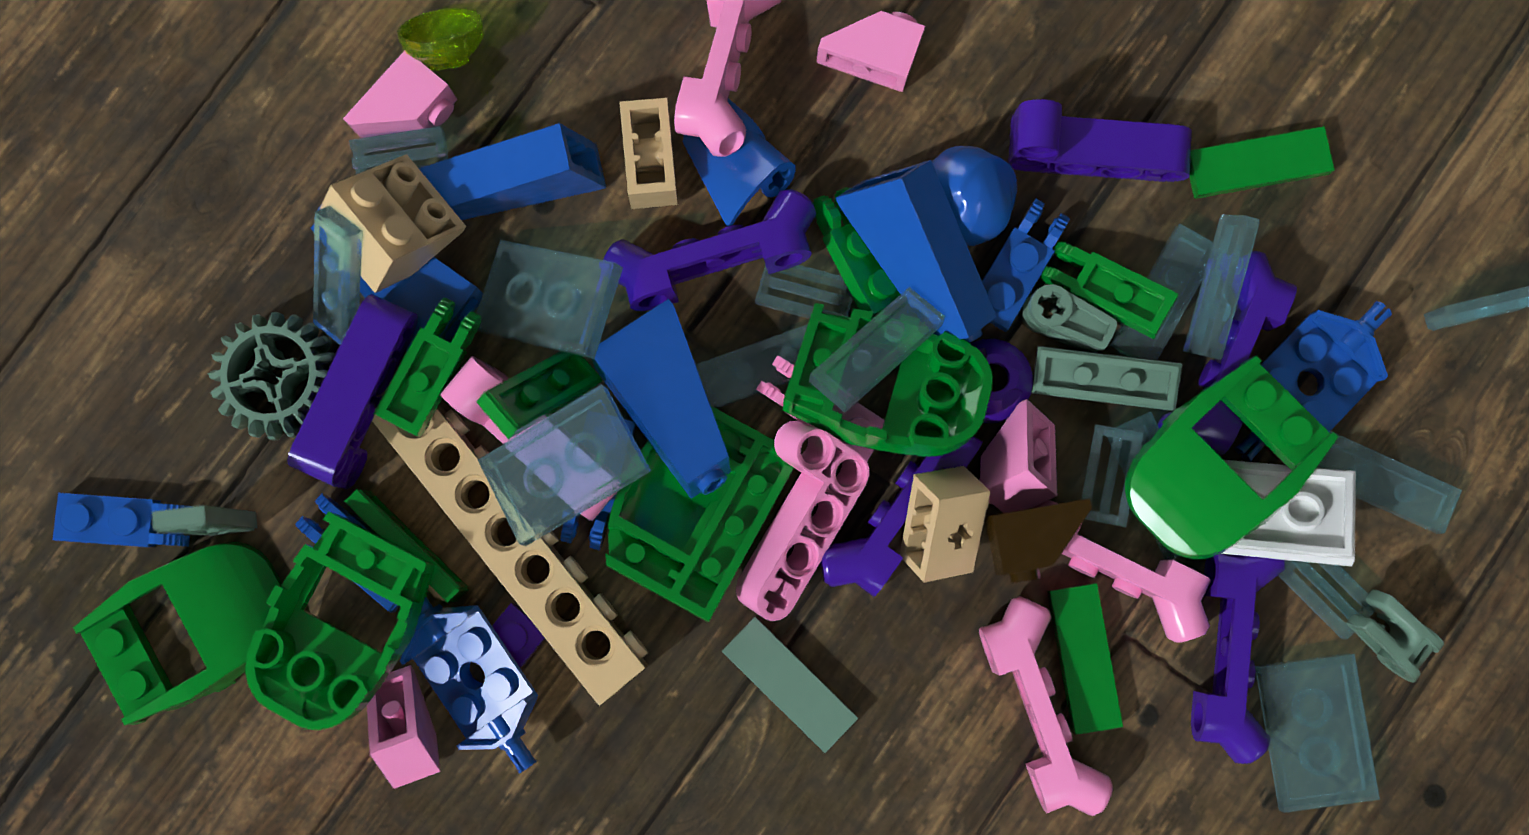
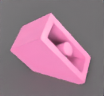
M879 11L821 38L816 63L903 92L925 26L918 24L915 18L903 12H892L889 14Z
M405 49L343 120L361 138L426 134L434 125L440 126L450 117L454 109L453 104L457 98L446 82Z
M1028 399L1023 400L1016 406L981 455L979 481L990 490L989 503L994 504L1004 514L1030 509L1057 496L1055 425Z
M409 665L390 672L368 703L367 716L370 755L395 789L440 772L436 732L414 669Z

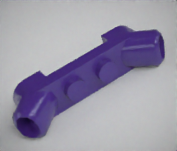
M793 189L782 190L778 193L765 218L760 223L746 227L743 225L728 226L720 230L717 236L700 241L695 238L685 239L676 243L672 247L673 249L658 254H652L625 239L616 241L609 247L604 256V274L606 278L626 288L629 305L633 310H652L667 299L673 304L679 302L675 284L761 258H764L768 274L792 268L807 261L811 257L812 252L805 233L816 215V210L812 201L804 194Z
M1254 251L1228 262L1223 270L1237 305V310L1233 318L1228 317L1218 333L1217 343L1221 344L1215 361L1212 359L1208 361L1199 379V385L1203 387V390L1240 367L1241 363L1249 359L1261 329L1270 331L1283 325L1286 321L1296 296L1297 287L1275 277L1265 253ZM1220 400L1192 429L1217 454L1222 456L1233 444L1243 422ZM1173 411L1163 414L1158 422V430L1163 425L1162 421L1166 419Z
M973 436L965 445L948 454L931 457L924 456L918 465L911 460L895 482L896 485L902 488L891 504L883 499L868 520V523L874 527L867 538L832 543L828 550H826L821 560L824 582L830 587L856 583L875 597L903 559L902 556L889 548L888 545L906 521L914 474L961 466L966 468L983 441Z
M1219 554L1207 558L1205 563L1204 575L1211 582L1204 596L1221 598L1213 690L1212 693L1193 691L1191 730L1195 741L1220 744L1234 763L1250 764L1264 755L1270 747L1271 738L1246 708L1247 690L1252 688L1255 680V664L1253 660H1250L1252 640L1257 638L1260 626L1259 615L1254 611L1256 593L1285 570V560Z

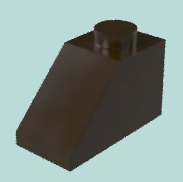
M1091 499L985 517L996 575L1009 574L1011 583L1041 578L1039 569L1054 566L1091 511Z

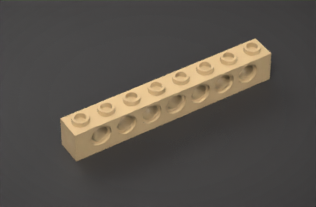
M439 404L430 420L428 428L424 431L421 438L377 415L374 416L373 423L599 706L648 666L647 662L643 659L648 654V651L631 630L625 635L613 621L618 616L614 607L601 593L594 598L583 584L588 579L585 571L572 556L565 560L553 546L559 541L556 535L541 518L537 522H533L523 509L529 504L527 499L512 482H509L506 486L493 472L499 467L498 463L482 445L476 449L465 437V434L470 429L454 409L451 408L445 412ZM455 446L460 454L459 463L454 469L444 471L439 464V456L445 448ZM484 482L489 488V500L483 507L475 509L469 503L468 493L473 485ZM507 519L516 521L520 530L517 541L510 546L503 545L497 536L499 525ZM538 555L544 557L550 566L548 577L539 584L533 582L527 575L529 561ZM564 593L573 594L580 603L579 614L572 621L561 618L556 610L557 600ZM592 631H601L610 640V651L603 658H596L587 651L586 639Z

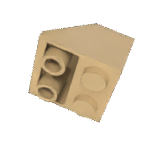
M407 154L330 185L315 218L316 222L374 293L412 276L466 228V225Z

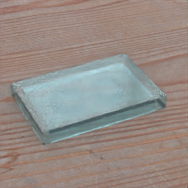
M500 240L477 314L482 316V322L478 331L595 359L623 267L615 262Z
M602 384L478 459L519 545L523 546L531 544L651 471L607 387Z
M1346 653L1255 666L1265 730L1271 738L1269 754L1278 809L1287 813L1380 800L1355 654Z

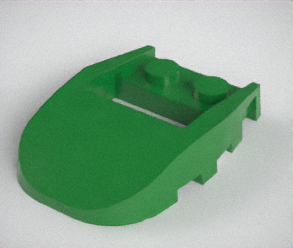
M814 304L785 393L782 411L818 429L824 430L848 444L906 455L931 457L948 454L965 445L976 434L983 423L993 383L989 363L976 347L947 332L938 336L918 327L920 321L900 316L899 321L875 318L873 317V311L853 309L851 317L824 314V304ZM854 341L878 350L903 356L882 429L868 426V428L842 419V414L833 410Z
M1257 356L1247 359L1239 365L1240 367L1212 383L1180 408H1176L1162 421L1163 425L1150 442L1145 443L1138 452L1126 473L1125 494L1131 511L1167 549L1182 557L1207 559L1222 554L1263 524L1265 525L1283 506L1298 494L1338 439L1334 432L1330 433L1260 364L1261 360ZM1220 400L1291 470L1263 499L1192 429Z
M329 511L323 518V520L330 523L314 546L304 544L292 561L296 563L281 586H274L266 604L271 606L263 628L255 630L247 652V662L245 665L247 683L257 701L291 723L310 730H322L342 724L355 717L368 705L414 636L435 568L433 563L425 561L349 521L346 517ZM326 567L401 607L397 616L399 620L382 652L305 610Z
M241 542L219 543L171 561L127 582L75 625L73 629L76 634L82 635L124 715V718L121 719L123 724L138 725L146 722L145 718L163 711L176 710L214 692H221L235 684V679L245 672L247 652L255 630L263 628L271 606L266 604V601L274 586H281L282 582L268 558L255 547ZM162 585L207 668L174 688L129 605Z

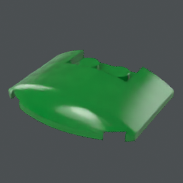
M712 406L713 415L729 456L731 472L726 475L727 480L710 494L704 495L701 492L691 499L651 444L647 442L630 465L622 480L624 484L618 490L614 499L608 522L609 555L606 553L607 567L708 623L794 467L784 462L777 455L774 448L775 440Z

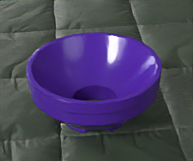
M982 339L972 342L970 344L984 355L989 365L996 364L1001 366L1008 376L1007 384L1003 390L998 392L991 391L983 423L997 424L1006 421L1016 406L1023 400L1029 399L1031 395L1033 375L1030 364L1019 349L1006 341Z

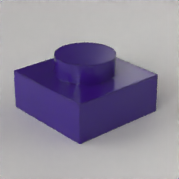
M511 603L492 625L520 669L545 640V637L525 612L515 603Z

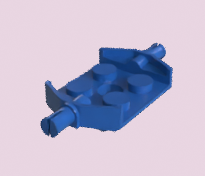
M1376 301L1359 320L1355 321L1320 310L1309 314L1261 364L1329 432L1377 382L1388 377L1376 340L1373 337L1374 332L1392 315L1389 308L1383 310L1386 305L1382 302ZM1301 371H1308L1317 379V391L1312 396L1303 394L1297 386V377ZM1251 432L1235 447V451L1238 454L1244 453L1241 457L1251 462L1265 444Z
M425 597L414 636L402 654L401 664L404 665L412 659L415 661L466 738L457 745L459 750L495 749L499 746L501 750H505L520 774L537 762L520 737L526 733L524 727L537 701L538 694L479 606L442 608L439 604L433 607L427 597ZM471 662L477 663L483 669L485 674L484 683H480L472 677L470 672Z

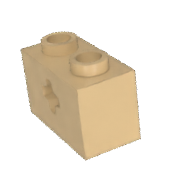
M667 98L620 102L627 190L631 209L678 205Z
M964 466L914 474L900 556L903 557L905 563L924 583L973 573L977 551L980 548L984 518L989 506L990 490Z

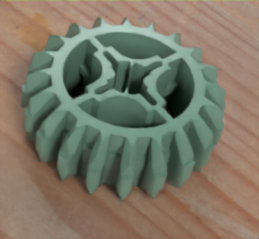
M272 312L268 321L259 314L253 315L252 329L241 322L235 324L239 337L236 340L229 336L221 337L223 345L228 347L226 353L215 352L211 354L213 360L222 364L220 370H213L207 373L210 379L221 382V385L214 388L210 394L215 399L225 400L218 411L224 416L234 415L231 422L232 426L240 430L248 427V434L250 436L260 438L266 433L268 439L279 440L284 431L288 437L295 438L300 430L299 423L303 424L336 356L335 353H326L331 347L332 341L326 336L318 337L319 327L313 323L303 326V319L294 314L285 320L283 314ZM275 341H295L305 353L306 359L300 361L295 358L285 359L283 352L276 348ZM255 353V362L253 367L249 371L245 372L246 366L250 358ZM275 368L284 370L282 371L281 378L276 377L279 382L276 385L269 383L270 375H275L272 371ZM308 379L303 394L297 400L296 390L298 385ZM246 393H266L269 402L275 404L277 412L270 414L259 412L251 404Z

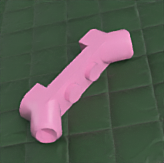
M707 0L711 27H717L703 78L683 77L675 108L674 126L677 134L700 137L713 156H729L740 149L746 137L745 125L727 102L730 91L736 92L739 86L741 64L738 63L740 52L747 53L751 41V24H748L749 20L779 4L782 0Z
M1047 500L1037 506L1032 507V509L1049 505H1055L1058 503L1053 502L1051 500ZM1079 529L1062 552L1063 555L1071 558L1069 563L1071 568L1094 578L1097 572H1100L1114 579L1112 584L1114 589L1133 598L1139 599L1141 593L1151 597L1165 635L1173 642L1189 641L1205 635L1208 631L1210 624L1201 600L1211 580L1205 575L1175 560H1160L1156 571L1153 572L1078 535Z
M1021 596L1013 598L1002 621L979 628V635L992 672L997 675L1013 673L1043 757L1025 763L1040 804L1046 813L1069 805L1085 814L1094 816L1103 812L1112 795L1113 785L1108 775L1070 756L1066 743L1072 741L1069 726L1062 713L1055 714L1049 698L1055 695L1053 682L1045 667L1038 668L1034 657L1051 619L1049 610Z

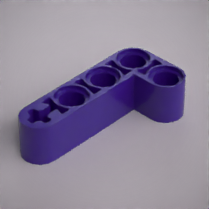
M1045 99L1028 100L1019 104L1011 118L1008 163L1012 169L1027 172L1162 182L1181 181L1190 176L1192 130L1186 126L1065 117L1062 116V105L1059 102Z
M374 294L368 295L363 300L292 444L287 459L290 467L334 487L349 489L355 484L367 460V451L360 448V445L375 416L373 413L387 390L416 330L418 315Z

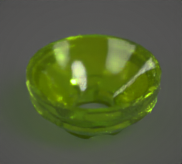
M449 8L415 16L404 22L399 27L397 34L399 43L407 55L421 61L430 70L439 71L448 68H459L468 63V58L478 48L484 37V26L482 17L478 12L464 8Z

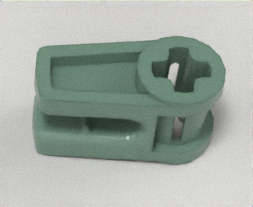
M1054 284L1044 285L1037 289L1032 295L1027 297L1021 308L1022 321L1031 331L1083 352L1097 353L1099 350L1105 349L1113 338L1117 327V321L1068 292L1061 286ZM1045 300L1051 303L1049 311L1053 313L1048 318L1042 316L1044 308L1039 305Z
M1372 589L1366 596V602L1376 611L1377 617L1383 619L1389 625V633L1384 630V625L1359 614L1351 615L1346 624L1377 654V658L1383 665L1401 678L1414 683L1421 676L1418 669L1432 652L1438 653L1445 645L1444 641L1415 618L1393 596Z

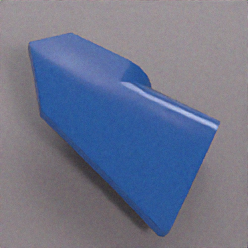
M729 98L727 102L746 128V137L740 149L729 156L717 157L711 154L700 137L684 135L683 144L727 227L734 224L744 207L758 190L767 197L777 196L780 191L785 190L790 185L796 171L795 165L765 139L758 125Z

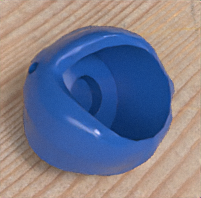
M954 146L946 149L937 158L932 160L966 245L975 246L997 237L1006 228L1010 220L1017 194V178L1010 164L1000 157L974 146Z

